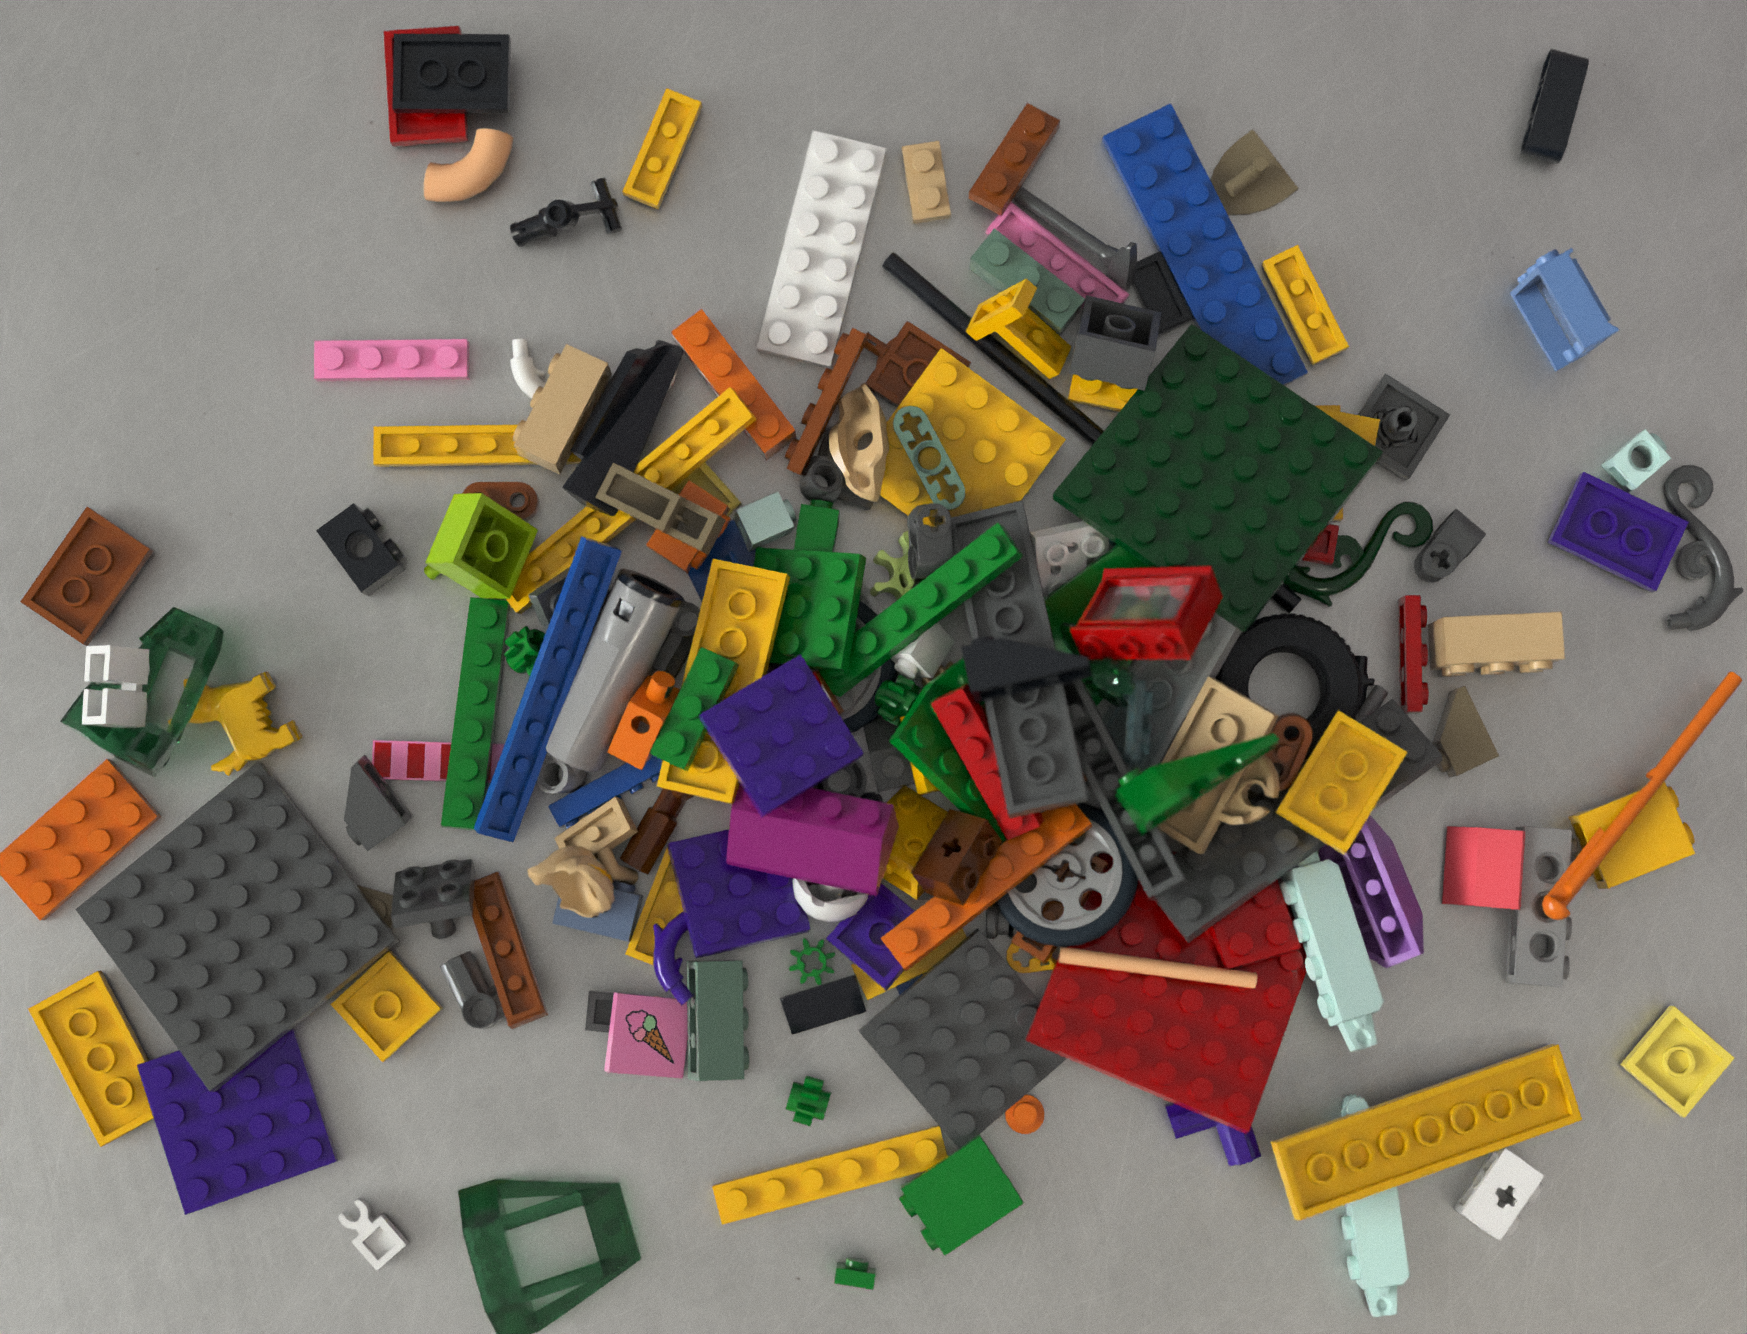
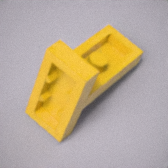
M1026 278L980 303L965 332L976 341L994 331L997 332L1048 379L1059 375L1072 346L1028 308L1037 287Z

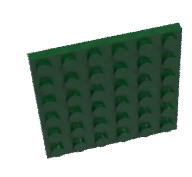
M1191 324L1149 375L1145 391L1138 389L1055 490L1053 500L1149 567L1212 566L1223 595L1215 613L1245 633L1377 464L1383 451Z

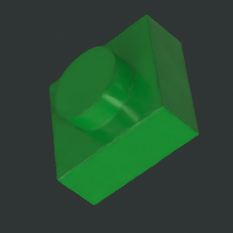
M846 1258L845 1263L837 1262L834 1284L873 1290L876 1268H870L869 1261L858 1258Z

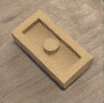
M934 141L902 146L913 224L951 218L940 142Z

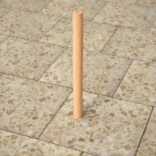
M1061 947L1059 953V963L1255 989L1257 984V973L1067 947Z

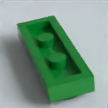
M703 647L700 648L650 754L688 772L707 733L706 728L699 719V715L723 700L739 667L737 663Z

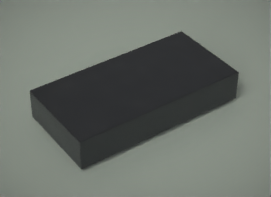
M1161 251L1137 261L1131 284L1143 308L1161 312L1158 337L1192 322L1193 319Z

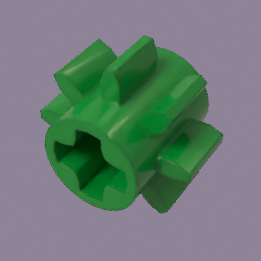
M525 626L519 632H513L505 640L506 645L510 649L504 656L511 669L517 673H527L530 677L545 633L538 629L530 630L528 626Z
M902 675L898 676L896 682L889 679L884 681L875 696V704L880 707L878 715L882 716L884 720L899 726L901 723L900 718L907 714L918 697V692L921 688L915 685L916 682Z
M804 938L803 946L805 949L803 951L790 950V953L797 957V964L789 967V971L800 970L803 974L800 978L801 984L806 982L809 976L814 977L816 983L821 985L822 979L820 974L823 971L833 974L835 971L832 967L827 966V959L833 958L836 954L835 952L825 954L822 950L824 945L823 939L818 942L816 947H810L807 938ZM813 951H817L820 953L818 960L823 963L821 969L814 968L811 972L805 970L806 962L801 960L803 954L811 955Z
M806 1075L804 1084L793 1082L785 1109L795 1112L793 1122L811 1127L813 1118L823 1121L831 1092L822 1090L823 1080Z

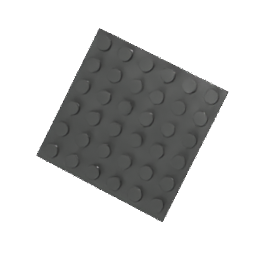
M259 761L75 909L210 1092H216L399 942V939L272 774Z

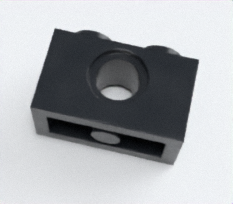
M353 503L316 531L360 592L369 597L406 570L399 561L404 555L391 538L386 542L377 531L382 525L369 508L363 511ZM363 539H371L373 543L371 553L366 557H358L356 554L357 544Z

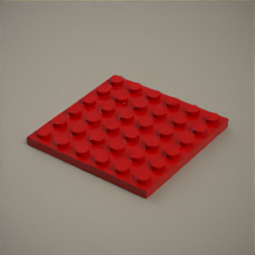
M1100 853L1097 857L1108 863L1109 867L1106 870L1108 872L1113 866V858L1109 854ZM1139 878L1136 894L1129 910L1115 927L1100 938L1085 944L1066 946L1067 948L1223 968L1211 929H1207L1188 943L1155 900L1153 901L1148 898ZM1093 890L1083 909L1088 911L1098 909L1102 904V895ZM1287 905L1289 914L1293 922L1295 919L1291 906ZM1300 943L1301 948L1298 951L1234 969L1257 973L1255 989L1059 963L1058 955L1025 1041L1246 1134L1250 1131L1307 973L1305 967L1307 955L1303 943Z

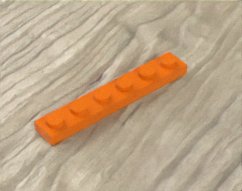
M1076 804L1045 810L1041 813L1045 819L1041 826L1002 843L980 877L977 887L971 892L964 905L934 896L881 937V940L905 971L909 970L1011 889L1047 863L1054 855H1057L1092 827V823Z

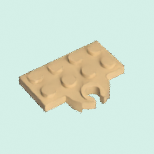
M1207 677L1161 764L1269 735L1279 715L1214 677ZM1263 755L1159 824L1161 831L1196 853L1204 854L1221 822L1230 825L1252 824L1264 818L1270 810L1265 806H1253L1249 802L1248 791L1252 785L1259 784L1266 796L1278 798L1279 775L1273 762L1266 755Z

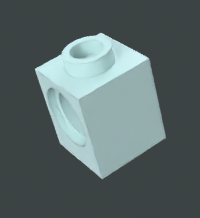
M1645 429L1633 436L1603 462L1601 466L1623 491L1629 493L1639 487L1669 461L1671 457L1665 452L1667 447L1662 439L1654 433L1649 434ZM1633 450H1637L1644 455L1646 460L1644 468H1639L1632 462L1631 454Z
M776 492L737 509L733 519L750 552L757 547L764 546L791 534L796 515L789 500L782 501L779 492Z

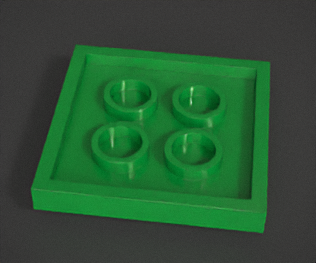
M756 548L753 567L781 572L790 576L769 665L782 666L801 654L810 669L848 672L866 557L854 553Z

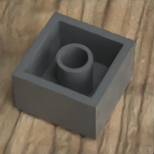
M1086 295L1069 373L1078 375L1085 380H1100L1116 384L1124 389L1135 388L1145 391L1155 355L1161 312Z

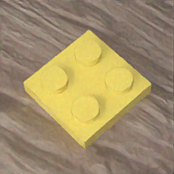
M1669 1006L1620 1065L1680 1117L1685 1118L1734 1060V1057L1675 1006Z

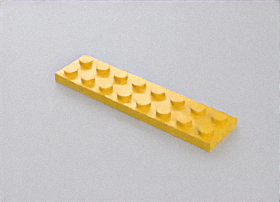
M1550 1044L1271 1141V1145L1294 1219L1303 1220L1581 1121L1582 1117L1559 1044Z

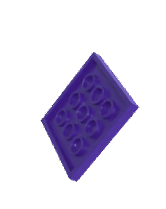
M295 1027L216 1092L208 1090L180 1050L137 1065L185 1215L339 1161Z

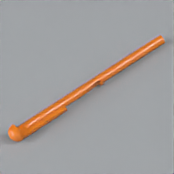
M1731 671L1726 675L1655 768L1648 771L1645 775L1651 779L1648 784L1627 802L1605 832L1599 827L1554 887L1545 895L1542 907L1549 918L1563 920L1571 915L1566 907L1741 684L1742 678Z

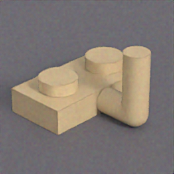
M612 798L554 838L559 849L567 846H583L591 850L596 860L599 859L612 879L630 885L637 882V871L619 865L612 852L613 848L638 832L623 799Z

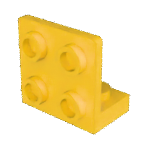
M904 786L887 802L894 805L899 829L883 879L917 900L925 891L913 877L911 871L946 816L947 811L917 794V792L909 787Z

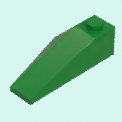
M1274 733L1155 765L1143 772L1136 768L1118 781L1121 787L1117 789L1116 797L1142 835H1144L1274 749L1279 742V738Z

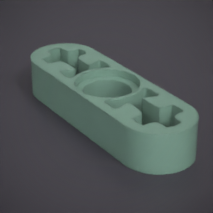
M916 406L903 407L896 413L893 427L933 503L943 505L948 511L958 508L965 499V487L923 410ZM906 414H910L912 418L919 416L922 422L917 426L922 438L929 432L933 439L923 441L911 450L908 443L915 442V439L909 430L902 432L900 426L905 423L903 416ZM933 447L939 451L941 461L935 469L927 470L920 466L918 455L922 449ZM945 467H948L951 474L943 475L949 486L957 485L959 491L954 494L956 501L950 504L946 499L940 501L937 498V494L941 492L938 481L935 480L930 485L926 479L941 473Z

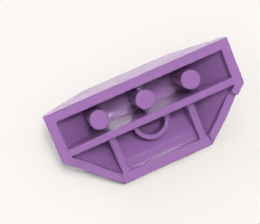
M1369 815L1346 854H1342L1326 844L1319 849L1318 856L1320 861L1329 859L1339 865L1368 956L1381 966L1389 968L1424 954L1423 913L1393 841L1373 817Z

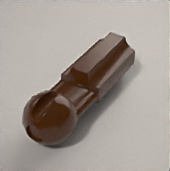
M663 789L653 807H649L637 827L638 832L631 837L619 859L648 875L677 825L676 819L683 806L694 795Z

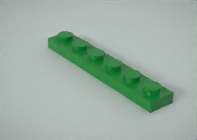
M997 522L855 632L848 672L819 670L832 693L838 697L844 695L1023 557L1022 553L1004 526Z
M470 597L441 826L443 828L475 831L474 826L487 793L510 604L505 600Z

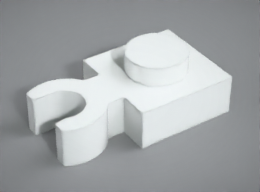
M358 1198L354 1202L361 1212L358 1220L350 1218L346 1212L341 1213L338 1217L344 1227L355 1229L359 1233L351 1243L372 1267L378 1271L409 1242L384 1213L374 1220L371 1217V1208L368 1202Z

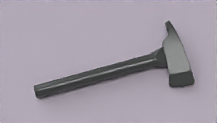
M1022 186L1013 198L1015 201L1097 256L1109 268L1106 276L1126 292L1129 290L1137 264L1136 243L1130 242L1127 247H1121L1120 249L1106 245Z

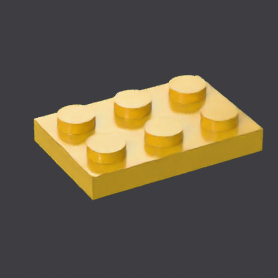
M1338 710L1275 813L1340 853L1346 854L1407 754V751Z

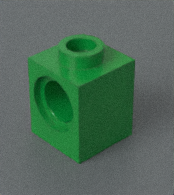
M810 500V505L801 504L794 550L834 552L840 511L833 509V503L823 500Z

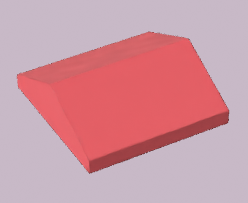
M1447 826L1442 904L1520 910L1525 831Z

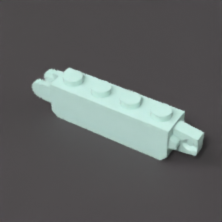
M1316 851L1281 876V892L1285 903L1291 906L1295 919L1293 926L1298 941L1303 943L1307 955L1305 959L1306 971L1310 979L1315 980L1320 995L1317 999L1320 1013L1328 1020L1330 1027L1338 1026L1350 1052L1377 1044L1372 1014L1380 1010L1384 1001L1339 865L1329 859L1320 861Z
M1356 1094L1345 1095L1346 1097L1342 1098L1343 1101L1340 1102L1342 1104L1340 1106L1342 1108L1341 1117L1368 1108V1102L1364 1098L1356 1096ZM1397 1186L1345 1204L1347 1216H1342L1341 1218L1343 1235L1345 1240H1351L1353 1256H1347L1349 1276L1351 1280H1356L1357 1285L1364 1290L1368 1307L1373 1317L1397 1314V1286L1403 1285L1410 1276Z

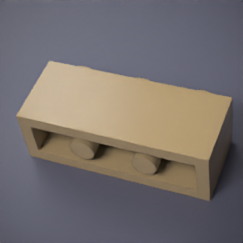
M568 344L565 345L561 354L556 353L552 358L548 368L550 376L544 388L539 386L536 389L530 403V407L533 409L526 421L521 420L513 435L514 447L519 456L559 475L572 453L570 451L597 405L612 375L607 362Z

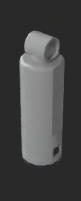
M625 568L620 569L599 612L575 679L549 737L546 751L550 756L545 757L536 781L537 787L542 792L547 794L572 793L585 784L586 771L596 772L603 768L609 756L607 751L626 707L648 676L684 602V598L670 587L636 571ZM559 767H561L563 771V778L561 782L558 779Z

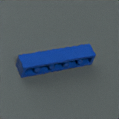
M652 755L642 770L625 763L548 805L558 826L561 828L566 826L568 829L579 822V818L586 814L589 815L612 798L622 799L621 795L628 791L634 794L643 789L642 784L650 779L652 783L658 781L663 760Z

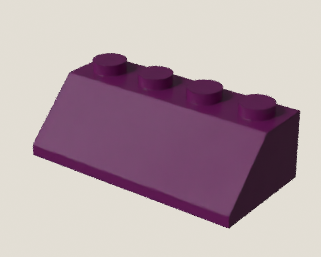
M740 784L731 808L726 862L732 866L877 896L899 829L894 805L810 788L762 818Z

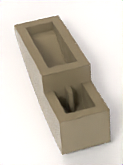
M612 463L595 497L709 555L726 521L721 516L615 463Z

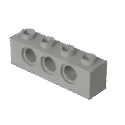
M1530 826L1516 827L1518 831H1525L1521 909H1511L1506 982L1563 987V979L1568 978L1570 970L1569 957L1564 955L1565 940H1569L1572 933L1571 917L1563 920H1554L1548 916L1542 918L1535 910V903L1539 897L1545 896L1550 892L1568 869L1570 862L1575 860L1577 842L1576 839H1572V830ZM1543 857L1550 859L1553 864V872L1546 879L1539 874L1537 868L1540 859ZM1539 935H1543L1548 941V950L1541 957L1537 956L1533 950V941Z

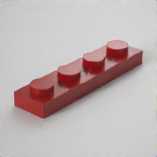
M967 683L936 698L931 703V706L1006 839L1010 840L1041 826L1045 821L1041 812L1014 818L1008 816L989 721L980 704L975 702L970 692L969 684Z

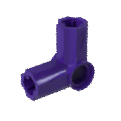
M1174 1103L1165 1105L1176 1139L1216 1127L1229 1166L1243 1165L1262 1156L1252 1125L1250 1131L1245 1134Z

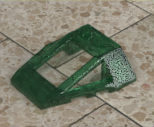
M173 607L139 638L143 643L139 648L149 650L150 673L147 685L142 687V692H147V701L168 650L195 661L167 731L150 722L145 727L138 728L82 725L84 690L60 722L111 756L155 778L159 771L168 763L170 756L179 745L185 727L193 715L221 651L224 631L217 625ZM91 682L85 689L103 691L104 688L118 689L121 685Z
M496 1178L458 1190L464 1240L485 1313L496 1334H532L539 1332L642 1258L620 1182H571ZM564 1195L507 1214L503 1199ZM584 1206L599 1261L522 1287L506 1231ZM582 1284L539 1310L534 1311L532 1300Z

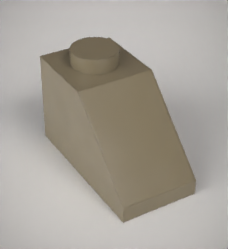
M1466 686L1450 691L1432 743L1442 754L1443 761L1436 766L1442 773L1447 772L1449 777H1454L1498 757L1499 754Z

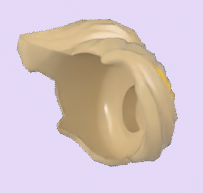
M567 846L558 849L540 864L528 869V876L536 885L546 884L553 887V890L561 899L560 908L572 910L582 917L592 918L600 913L611 910L612 903L615 901L614 887L609 872L601 862L596 860L592 851L583 846Z

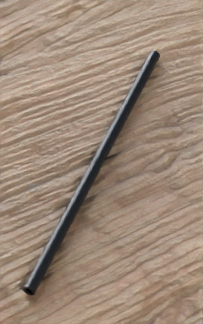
M895 252L890 254L885 260L882 267L1088 443L1091 445L1095 443L1104 432L1101 427L994 336L989 334L977 341L965 332L972 318ZM1284 583L1272 597L1288 613L1302 599Z

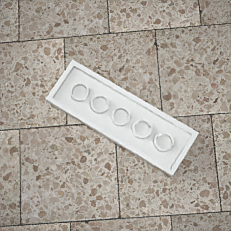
M813 130L756 348L758 352L831 369L835 355L834 350L839 340L887 148Z

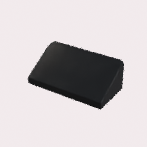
M855 974L780 998L792 1035L867 1012Z

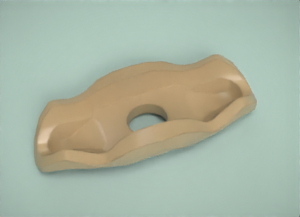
M864 382L860 387L839 399V420L830 430L829 448L833 460L844 474L847 487L859 497L877 502L881 494L886 456L889 451L886 431L887 422L878 400ZM866 433H872L873 440L866 449L858 450L859 439Z

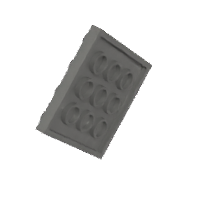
M978 928L859 1029L860 1034L958 1148H961L968 1141L982 1133L1067 1059L1025 1041L1040 1001Z

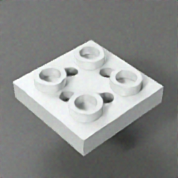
M1084 521L1030 532L1044 598L1090 564L1086 562L1091 561V558H1094V562L1109 551V538Z

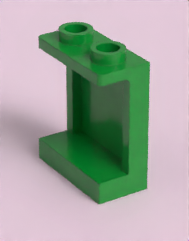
M980 1134L913 1180L903 1183L901 1190L904 1195L899 1197L910 1217L912 1218L918 1214L926 1228L920 1232L932 1251L940 1248L944 1256L1024 1204L1021 1196Z

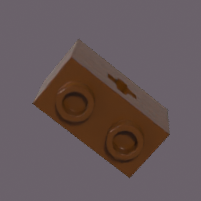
M949 809L911 871V874L927 894L964 905L971 892L977 887L979 879L989 862L996 855L1002 840L987 819Z

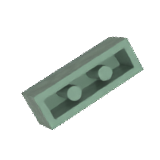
M995 228L970 258L969 269L998 292H1002L1026 278L1035 285L1037 290L1028 308L1059 336L1062 335L1082 310L1085 298Z
M687 961V988L693 994V997L687 1001L688 1079L695 1081L743 1080L744 1070H747L749 1067V1051L744 1046V1031L748 1029L749 1015L747 1008L743 1007V991H746L748 988V973L746 968H743V961Z

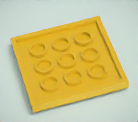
M941 348L887 421L886 431L889 451L886 456L885 473L880 496L907 516L916 506L933 503L893 427L896 413L906 406H916L924 411L964 484L965 499L958 508L949 510L951 517L1021 501L1066 439ZM910 414L903 416L905 423L900 426L902 432L909 430L915 439V442L908 443L911 450L919 443L933 439L929 432L922 438L917 426L922 422L919 416L917 418H912ZM926 447L920 451L918 462L922 468L932 470L940 464L941 455L937 449ZM945 467L941 473L926 479L930 485L935 480L938 481L941 492L937 494V498L940 501L946 499L950 504L956 501L954 494L959 491L957 485L949 486L943 475L951 474L948 467ZM923 517L924 525H935V517Z

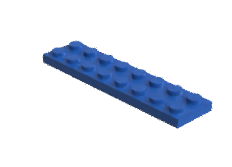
M1170 103L1104 135L1102 142L1158 252L1161 251L1196 327L1284 386L1306 376L1308 371L1172 104Z

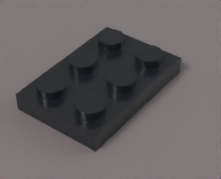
M394 34L392 109L395 113L510 114L511 38L509 34Z

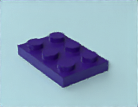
M1582 472L1578 476L1548 543L1653 593L1657 591L1689 522L1586 472Z

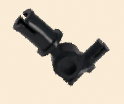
M600 178L590 183L596 202L575 205L570 201L554 200L546 208L540 209L539 214L511 224V233L517 231L519 233L512 236L515 243L522 247L547 235L552 238L557 236V228L571 229L578 223L579 216L601 214L607 234L621 231L622 227L615 210L618 204L615 198H611L606 178Z

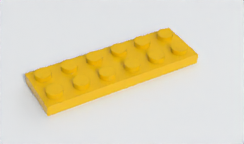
M712 559L682 685L701 647L739 665L723 700L767 674L790 580L788 574ZM708 731L688 772L663 760L657 787L729 804H733L740 782Z

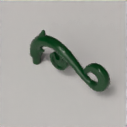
M1415 502L1400 503L1390 509L1380 520L1364 549H1362L1355 538L1349 535H1338L1334 562L1330 567L1339 569L1342 566L1341 556H1347L1350 560V565L1342 573L1327 578H1316L1306 574L1311 571L1309 567L1297 565L1284 584L1292 591L1318 600L1330 607L1333 603L1329 596L1337 595L1351 588L1370 569L1390 526L1396 518L1402 515L1410 516L1414 521L1415 529L1409 535H1403L1395 531L1392 534V539L1403 547L1416 548L1424 545L1430 539L1433 532L1431 515L1422 505Z

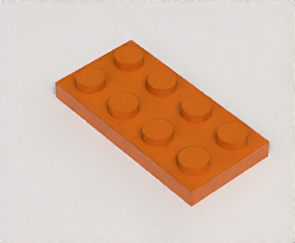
M106 759L0 853V875L39 920H46L160 819L161 815L111 759Z

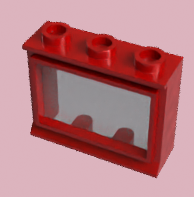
M1212 566L1105 568L1099 587L1076 627H1071L1070 631L1080 655L1088 657V660L1191 659L1223 595Z

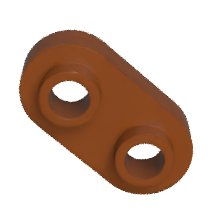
M475 482L466 487L462 493H483L524 521L533 518L539 509L537 493L530 485L523 482ZM519 494L525 497L524 504L521 507H513V497Z
M1286 713L1279 716L1270 734L1275 733L1279 742L1274 749L1265 755L1273 763L1279 762L1283 765L1282 771L1278 774L1279 791L1287 789L1294 783L1312 741L1313 733L1310 724L1303 716L1297 713ZM1289 726H1295L1298 728L1297 735L1291 739L1284 737V730Z

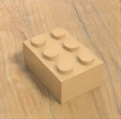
M1562 612L1443 617L1428 624L1430 671L1442 670V677L1465 676L1466 673H1473L1474 669L1481 668V675L1505 674L1506 671H1513L1514 667H1519L1520 673L1543 672V670L1553 669L1554 662L1565 659Z

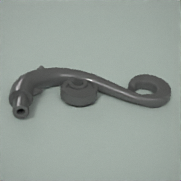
M1684 465L1675 469L1668 476L1665 483V494L1676 515L1689 522L1687 527L1699 541L1686 544L1679 551L1677 568L1681 575L1689 580L1702 579L1711 569L1710 565L1700 563L1699 558L1706 556L1713 565L1715 582L1713 591L1706 601H1704L1703 596H1700L1696 605L1693 608H1686L1685 613L1668 615L1667 625L1670 630L1687 628L1689 631H1694L1710 626L1717 621L1735 598L1743 593V588H1734L1733 567L1727 551L1719 539L1679 499L1678 490L1680 484L1684 482L1692 483L1697 488V496L1690 503V506L1693 508L1701 507L1712 495L1713 481L1709 473L1703 468L1695 465Z

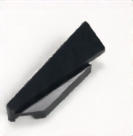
M658 340L654 347L645 350L635 348L627 351L570 450L581 459V462L562 488L583 506L610 516L617 514L618 509L595 497L612 463L634 473L684 353L681 347Z

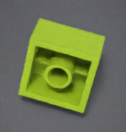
M483 493L454 494L425 561L427 566L423 569L424 573L432 580H435L442 573L481 598L510 599L538 529Z

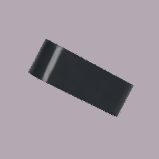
M1550 49L1540 75L1521 146V154L1556 164L1560 163L1567 147L1589 64L1588 58Z

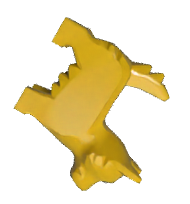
M269 672L260 673L253 677L251 681L225 684L214 688L206 685L200 677L185 678L183 681L184 695L178 701L179 714L168 720L169 724L184 722L204 724L219 721L234 751L211 765V770L217 772L224 771L228 776H230L234 769L240 771L248 761L268 757L276 749L285 748L303 738L294 720L285 723L279 729L271 727L273 721L268 717L271 715V711L266 709L268 704L262 700L265 695L276 688Z

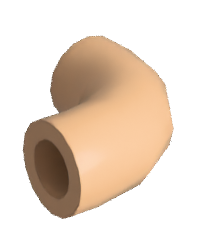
M478 129L476 130L472 148L463 159L453 164L430 162L424 178L425 200L433 202L464 201L486 191L503 173L511 153L513 137L499 130Z

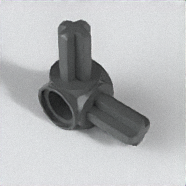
M828 427L825 430L818 455L810 458L807 471L800 479L799 487L801 493L809 501L823 500L834 503L838 499L863 510H870L874 501L866 500L852 492L846 485L844 474L833 460L829 448V433L832 427ZM814 475L823 476L828 483V487L819 485Z

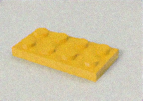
M102 970L94 972L28 1008L100 1147L154 1119L137 1068L138 1064L149 1060Z

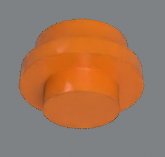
M1026 1094L1005 1112V1118L1010 1128L1015 1132L1030 1134L1038 1130L1042 1125L1044 1108L1037 1098Z

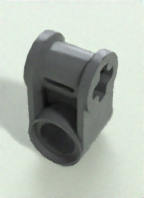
M938 503L916 506L908 516V566L913 579L928 577L954 557L951 516L947 508ZM923 517H935V525H924Z
M1455 509L1434 532V536L1414 560L1415 573L1425 582L1434 583L1440 581L1457 568L1462 560L1478 546L1486 533L1458 509ZM1434 556L1440 559L1438 563L1439 568L1436 570L1430 566L1433 563L1432 558Z

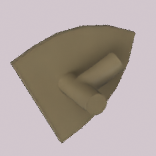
M1254 129L1237 140L1223 154L1210 180L1228 215H1249L1267 210L1282 202L1299 189Z

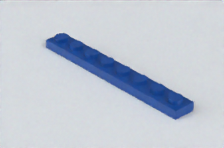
M583 536L580 539L476 820L474 830L478 834L514 843L547 754L546 746L575 679L622 551L617 547Z

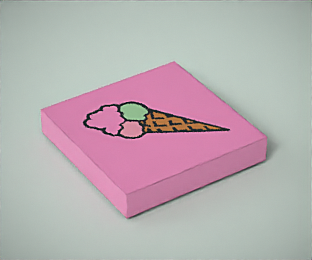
M614 992L604 1071L683 1079L688 1039L687 1002L681 1006L676 998Z

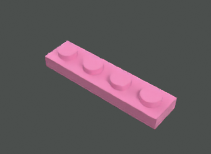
M467 339L314 341V379L316 381L469 380V341Z

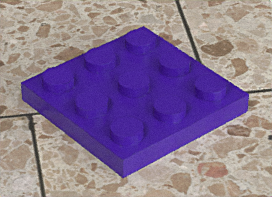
M801 654L699 715L702 724L762 818L864 755Z
M729 829L670 842L667 845L695 959L795 936L811 930L807 913H805L795 899L793 878L727 864L726 855Z

